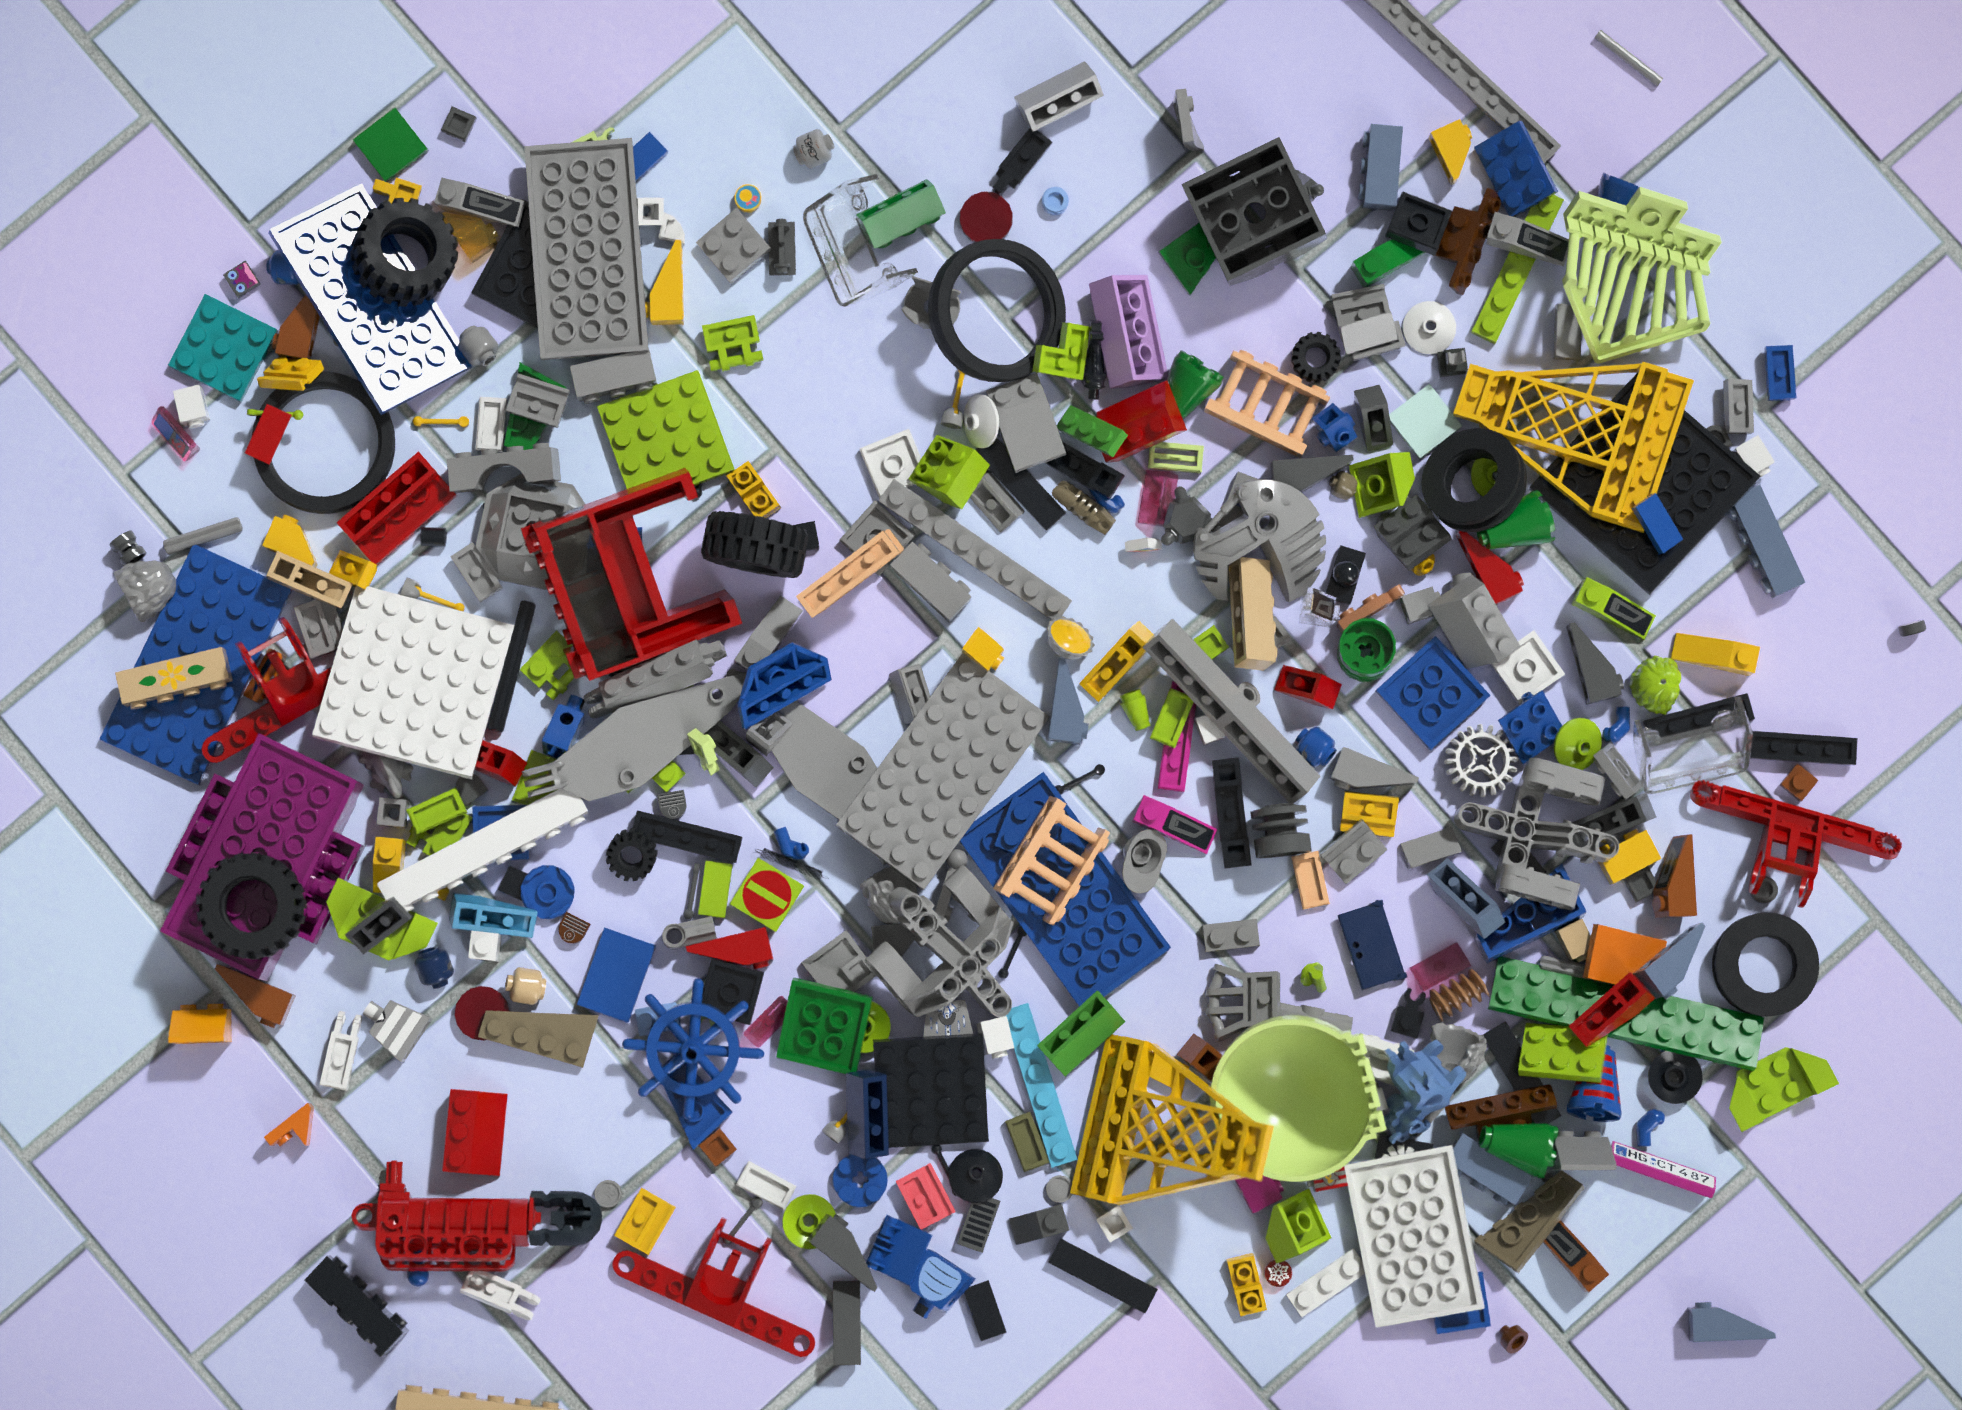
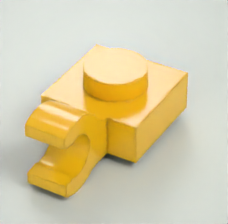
M396 177L394 185L375 179L372 189L373 193L389 196L388 201L392 204L394 198H404V202H409L410 198L418 200L422 186Z

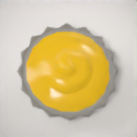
M1064 616L1060 618L1054 617L1052 621H1049V626L1046 627L1048 631L1047 640L1049 646L1057 655L1065 659L1074 660L1093 652L1092 648L1095 646L1092 642L1093 636L1089 634V629L1084 628L1081 622H1076L1073 618L1067 619Z

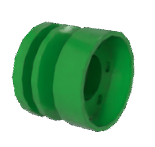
M1362 618L1352 622L1344 629L1337 647V661L1341 670L1349 678L1359 682H1371L1381 678L1389 670L1396 653L1394 635L1383 622L1374 618ZM1369 648L1371 650L1370 656L1361 657V650Z

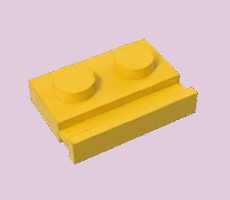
M282 356L274 359L272 364L263 372L264 376H259L257 381L260 388L303 391L305 389L304 385L310 384L324 370L321 360L295 359Z
M1344 791L1340 831L1346 832L1359 820L1363 819L1375 835L1394 837L1399 797Z
M641 1188L614 1236L649 1255L676 1207L646 1189Z

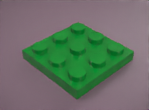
M794 977L791 982L776 1058L843 1074L858 1071L873 996Z

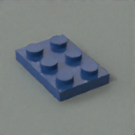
M1523 121L1512 124L1474 147L1509 216L1515 217L1558 192Z

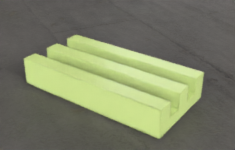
M1168 442L1156 444L1149 448L1148 469L1201 474L1204 446ZM1155 448L1198 452V456L1155 453ZM1154 459L1195 462L1197 466L1154 463Z

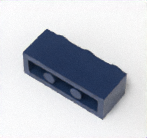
M871 1069L846 1073L848 1153L863 1159L888 1156L887 1075Z

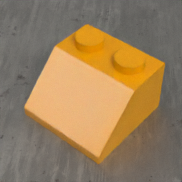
M207 1004V1009L196 1010V1005H180V1010H172L168 1043L232 1042L231 1009H224V1004Z

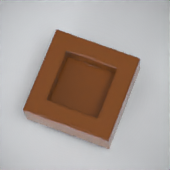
M1797 763L1779 785L1801 802L1819 780Z
M721 1128L699 1145L715 1167L737 1150Z

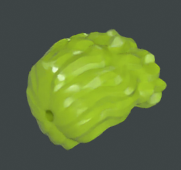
M1654 655L1652 659L1648 658L1642 661L1631 674L1629 683L1636 703L1639 706H1644L1647 711L1656 715L1660 713L1666 715L1672 709V705L1675 704V700L1679 696L1681 672L1678 669L1677 663L1671 658H1662ZM1661 680H1665L1666 683L1661 684Z

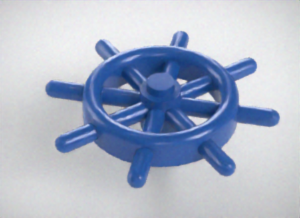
M699 978L693 981L691 1002L678 1004L668 1010L664 1008L653 994L646 995V1004L659 1018L653 1024L647 1040L625 1039L622 1042L624 1049L646 1051L648 1065L654 1075L638 1089L639 1096L646 1097L661 1084L668 1090L684 1096L683 1117L687 1120L692 1119L694 1116L695 1096L707 1095L719 1088L734 1104L740 1103L742 1100L741 1095L728 1081L737 1067L739 1058L762 1059L764 1057V1051L760 1048L740 1047L738 1033L733 1025V1022L747 1011L748 1003L741 1001L726 1014L709 1004L702 1003L703 981ZM690 1015L689 1035L675 1019ZM701 1016L714 1021L715 1024L700 1036ZM665 1027H667L679 1042L659 1041V1037ZM722 1031L724 1032L728 1046L707 1045ZM658 1052L680 1054L663 1067ZM707 1056L728 1057L723 1069L719 1071ZM687 1062L685 1082L673 1078L671 1075ZM698 1063L712 1079L696 1084Z

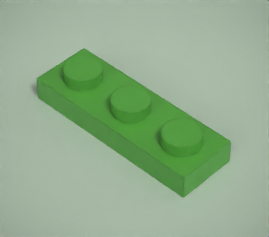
M1072 405L1069 406L1056 425L1060 432L1111 457H1114L1128 436L1122 429Z

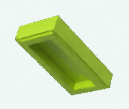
M1172 688L1169 689L1150 739L1175 749L1193 705V701L1187 694Z
M456 787L406 810L417 835L468 813Z
M705 861L698 915L726 917L733 864Z

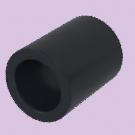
M421 527V546L446 547L447 529Z

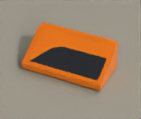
M273 649L267 650L258 666V670L265 682L278 675L267 656V653ZM277 652L278 656L284 664L286 661V657L283 654ZM252 677L243 695L258 704H262L265 697Z

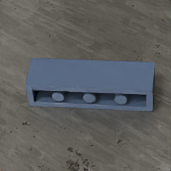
M1761 485L1751 488L1730 510L1728 515L1732 521L1736 520L1740 529L1737 531L1738 537L1743 545L1747 544L1751 552L1748 556L1754 570H1759L1763 578L1760 580L1765 594L1770 593L1771 598H1774L1806 582Z

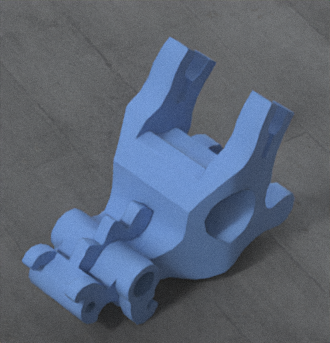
M1439 1040L1430 1042L1422 1051L1415 1053L1409 1050V1046L1405 1041L1399 1044L1398 1054L1394 1051L1392 1052L1390 1048L1385 1050V1055L1389 1059L1387 1069L1392 1083L1401 1092L1400 1095L1397 1093L1393 1094L1386 1100L1390 1112L1383 1116L1386 1127L1392 1133L1389 1138L1392 1144L1397 1140L1398 1142L1406 1141L1410 1137L1409 1133L1415 1134L1427 1131L1431 1124L1427 1119L1424 1122L1422 1120L1429 1113L1448 1106L1451 1095L1466 1077V1072L1461 1066L1455 1067L1451 1072L1442 1067V1062L1437 1055L1442 1052L1444 1046Z

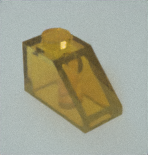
M447 212L442 213L445 216V224L451 223L454 229L452 235L457 237L458 244L472 264L497 246L498 242L495 238L499 234L490 222L485 225L481 218Z

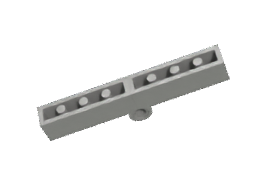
M1173 618L1157 630L1143 646V649L1288 803L1294 804L1310 791L1321 775L1258 710L1256 706L1260 703L1261 698L1259 691L1254 685L1249 682H1242L1236 686Z

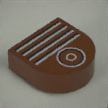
M566 912L559 925V935L567 943H579L584 939L591 924Z

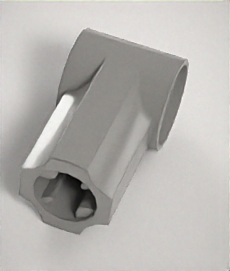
M712 916L667 925L662 933L664 945L671 950L717 939ZM671 930H678L682 934V940L677 944H672L666 938L667 933Z

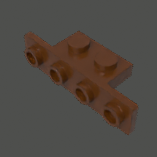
M1490 188L1486 189L1478 211L1454 206L1435 255L1439 259L1457 263L1449 287L1459 295H1464L1466 288L1471 283L1472 272L1476 263L1481 258V250L1485 239H1487L1494 213L1500 210L1501 200L1498 194Z
M1547 1084L1451 1104L1445 1107V1113L1452 1130L1476 1125V1134L1479 1141L1483 1126L1531 1124V1113L1557 1108V1101L1552 1086Z

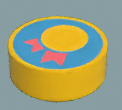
M745 184L736 190L734 198L739 210L751 213L759 208L761 205V193L757 187Z

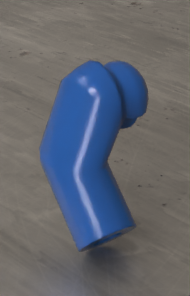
M1089 489L1097 503L1109 512L1118 513L1119 509L1124 508L1125 503L1120 495H1115L1110 499Z
M1616 707V723L1611 728H1604L1602 732V737L1606 742H1619L1629 732L1630 707Z
M786 827L774 831L783 855L795 860H802L808 855V845L791 840Z
M1649 1110L1638 1120V1146H1651V1131L1658 1125H1662L1665 1121V1115L1662 1111Z

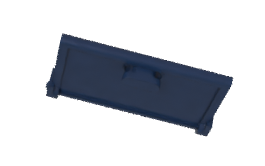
M1376 900L1368 906L1337 915L1361 990L1407 978V973L1404 972L1383 907V900Z

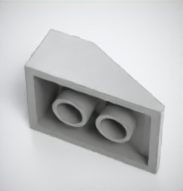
M1037 373L986 390L987 396L991 398L997 408L999 432L1015 473L1066 455Z
M1558 1131L1557 1139L1553 1144V1150L1557 1152L1556 1161L1553 1167L1550 1166V1170H1617L1609 1138L1601 1137V1131H1584V1137H1574V1131Z

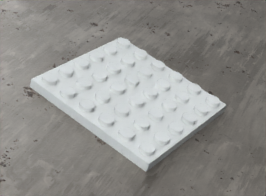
M356 586L312 738L472 779L514 625L369 586L366 589Z

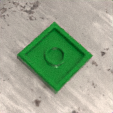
M395 107L352 139L385 182L390 181L429 151Z

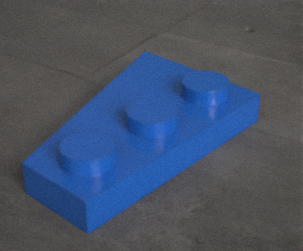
M675 1053V1054L663 1065V1067L666 1066L671 1060H673V1059L678 1055V1053ZM687 1063L682 1065L671 1076L681 1082H685ZM697 1074L696 1084L704 1082ZM665 1088L693 1150L733 1113L715 1092L703 1096H695L694 1116L692 1119L687 1120L683 1117L684 1096Z

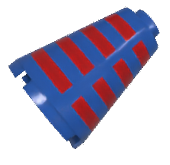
M1609 1045L1606 1046L1601 1083L1576 1081L1566 1110L1571 1116L1586 1120V1116H1590L1596 1122H1615L1620 1120L1622 1109L1616 1054L1613 1050H1610L1611 1047Z

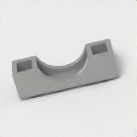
M549 443L533 444V449L523 450V446L507 447V452L497 453V449L481 450V455L472 456L471 452L455 453V458L447 459L449 490L455 493L484 490L489 476L498 468L509 465L519 469L528 483L540 484L561 481L559 451L557 448L549 447Z

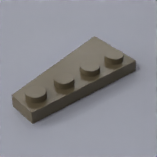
M485 1011L478 1037L583 1068L599 1015Z
M1559 1171L1534 1191L1532 1197L1524 1203H1519L1514 1207L1512 1213L1503 1220H1498L1492 1225L1493 1228L1483 1236L1482 1234L1478 1236L1474 1242L1519 1274L1585 1189L1583 1184L1564 1171Z

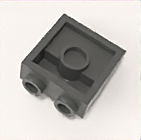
M1417 494L1412 498L1407 497L1404 505L1398 507L1392 513L1385 512L1381 514L1374 525L1379 539L1408 571L1452 540L1449 532L1439 523L1430 508Z

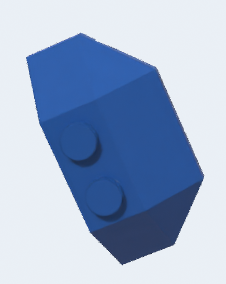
M790 643L749 666L737 705L742 728L746 730L831 681L828 658L795 643Z

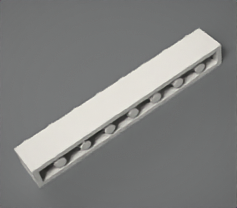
M560 788L378 882L377 885L385 900L394 897L409 912L414 909V903L422 899L426 903L438 897L437 891L445 887L452 890L464 883L462 878L470 874L474 878L488 871L486 866L496 861L500 865L512 858L511 853L518 849L525 852L537 845L536 840L544 836L548 840L560 834L559 828L570 824L571 827L578 825L586 820L584 815L588 814V810L580 797Z

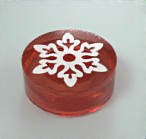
M1272 1260L1266 1265L1264 1275L1269 1284L1275 1287H1282L1290 1282L1292 1268L1286 1261L1276 1264L1275 1260Z

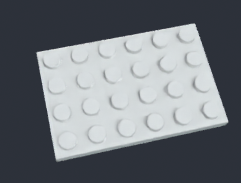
M1453 1145L1346 1164L1344 1168L1375 1327L1484 1309Z

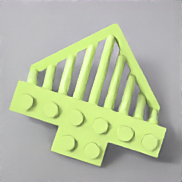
M1639 187L1625 206L1578 191L1563 213L1566 232H1569L1566 273L1562 279L1563 287L1596 364L1706 331L1710 326L1702 275L1709 276L1711 273L1708 262L1722 242L1719 235L1679 223L1688 210L1686 201ZM1584 237L1579 276L1577 282L1576 272L1579 240L1580 238ZM1597 243L1592 271L1589 280L1593 246ZM1611 249L1602 286L1596 304L1605 257L1608 251ZM1624 256L1623 263L1619 272L1616 286L1603 325V320L1607 309L1609 297L1611 294L1613 282L1615 279L1617 267L1620 260ZM1641 258L1625 335L1621 341L1610 344L1631 271ZM1657 262L1651 327L1648 333L1636 336L1649 272ZM1671 265H1674L1676 321L1674 325L1662 328L1667 272ZM1687 270H1690L1698 317L1687 320L1685 273Z

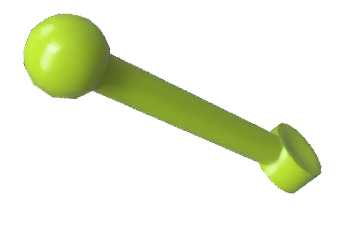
M247 409V415L262 416L264 410ZM301 410L287 412L292 414L295 420H301L304 416Z

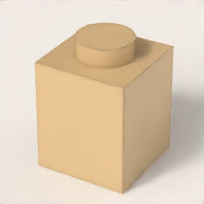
M1579 919L1555 931L1569 961L1576 958L1579 963L1587 959L1591 935L1583 919Z

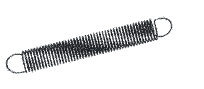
M765 848L763 850L770 859L772 857L774 860L775 858L778 861L780 859L782 862L784 860L789 867L791 865L793 868L794 866L797 869L799 867L801 870L803 868L808 875L810 873L812 876L814 874L820 878L824 876L822 875L823 870L816 869L815 867L812 868L810 865L807 866L805 863L802 864L800 861L798 862L792 858L789 859L787 856L784 857L782 854L772 850H766Z

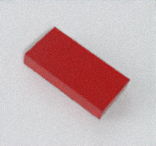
M266 404L245 454L270 465L292 414Z

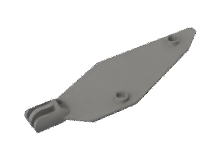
M731 669L727 672L726 677L742 672ZM794 701L778 711L792 722L793 725L772 749V753L795 790L840 820L876 771L877 766L865 747L799 702ZM879 859V861L881 862L882 866L886 864V863L883 862L881 859Z
M747 672L618 708L554 762L521 771L524 777L548 770V774L524 781L525 787L551 781V785L528 791V797L561 788L587 801H593L641 787L691 745L687 733L696 728L704 734L733 709L740 698ZM715 689L720 691L718 699H714L712 696Z

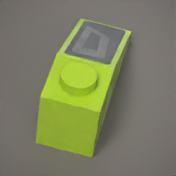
M1589 577L1582 581L1571 605L1642 640H1645L1656 617L1653 613L1613 589Z

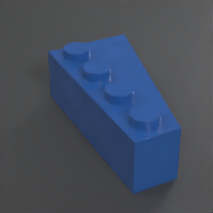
M1563 864L1559 865L1549 874L1551 876L1555 874L1561 875L1560 878L1571 881ZM1577 896L1574 910L1562 909L1521 897L1502 913L1505 921L1504 924L1485 939L1477 933L1474 940L1486 964L1499 957L1584 918L1587 911L1579 896Z

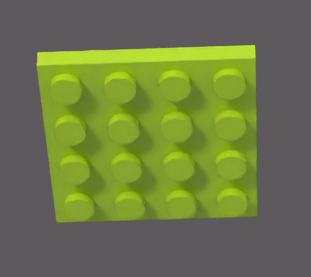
M699 370L652 386L653 389L635 392L597 406L627 489L683 468L690 472L694 486L729 474L735 470Z

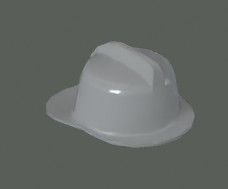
M1151 829L1141 831L1124 845L1123 882L1134 893L1142 894L1149 892L1159 878L1167 853V843L1163 835L1158 831Z

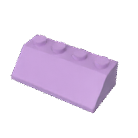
M1111 275L1089 283L1096 321H1101L1104 340L1101 341V349L1110 388H1129L1167 380L1168 371L1148 275Z

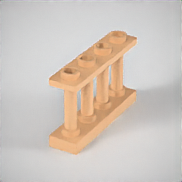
M1233 350L1230 360L1236 362V365L1220 397L1215 400L1210 398L1204 412L1301 458L1307 447L1303 443L1304 439L1302 436L1318 403L1326 406L1329 402L1330 397L1326 395L1327 391L1316 385L1309 387L1303 384V380L1294 374L1288 373L1286 376L1278 372V367L1264 361L1261 364L1253 360L1254 356L1244 350H1239V352ZM1248 368L1261 375L1244 410L1241 409L1238 412L1230 408L1231 404L1229 401L1245 369ZM1271 379L1285 387L1269 420L1263 424L1254 420L1255 415L1253 414ZM1294 391L1309 399L1293 432L1287 436L1278 431V424Z
M890 529L883 530L796 597L813 618L903 552L904 547Z
M1052 796L1046 801L993 889L1007 897L1017 893L1045 911L1046 913L1042 920L1054 925L1055 922H1059L1066 912L1065 906L1069 899H1073L1080 889L1079 883L1084 875L1087 876L1093 869V860L1098 852H1102L1109 841L1107 837L1110 832L1100 827L1097 828L1095 833L1064 814L1065 810L1063 809L1066 803ZM1060 823L1089 842L1081 856L1050 837L1049 832L1054 824ZM1045 846L1074 865L1067 879H1064L1036 861L1035 855L1040 847ZM1026 870H1032L1060 888L1052 903L1022 884L1020 879Z

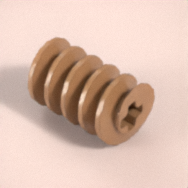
M1472 968L1468 970V978L1464 974L1458 975L1459 984L1454 979L1449 980V988L1444 984H1440V994L1435 989L1429 990L1430 1004L1440 1022H1444L1442 1014L1444 1012L1450 1018L1453 1017L1452 1008L1454 1007L1460 1013L1463 1012V1002L1471 1008V998L1473 997L1479 1003L1482 1002L1481 993L1483 992L1490 998L1482 978Z

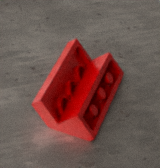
M418 451L336 523L372 563L379 565L456 498L457 495L455 492H450L448 484Z

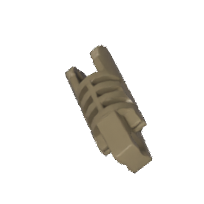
M1061 481L1051 492L1053 498L1058 500L1068 511H1071L1073 515L1083 520L1085 524L1104 535L1107 534L1116 522V519L1102 505L1096 503L1094 499H1091L1089 495L1084 494L1081 489L1079 490L1070 482Z

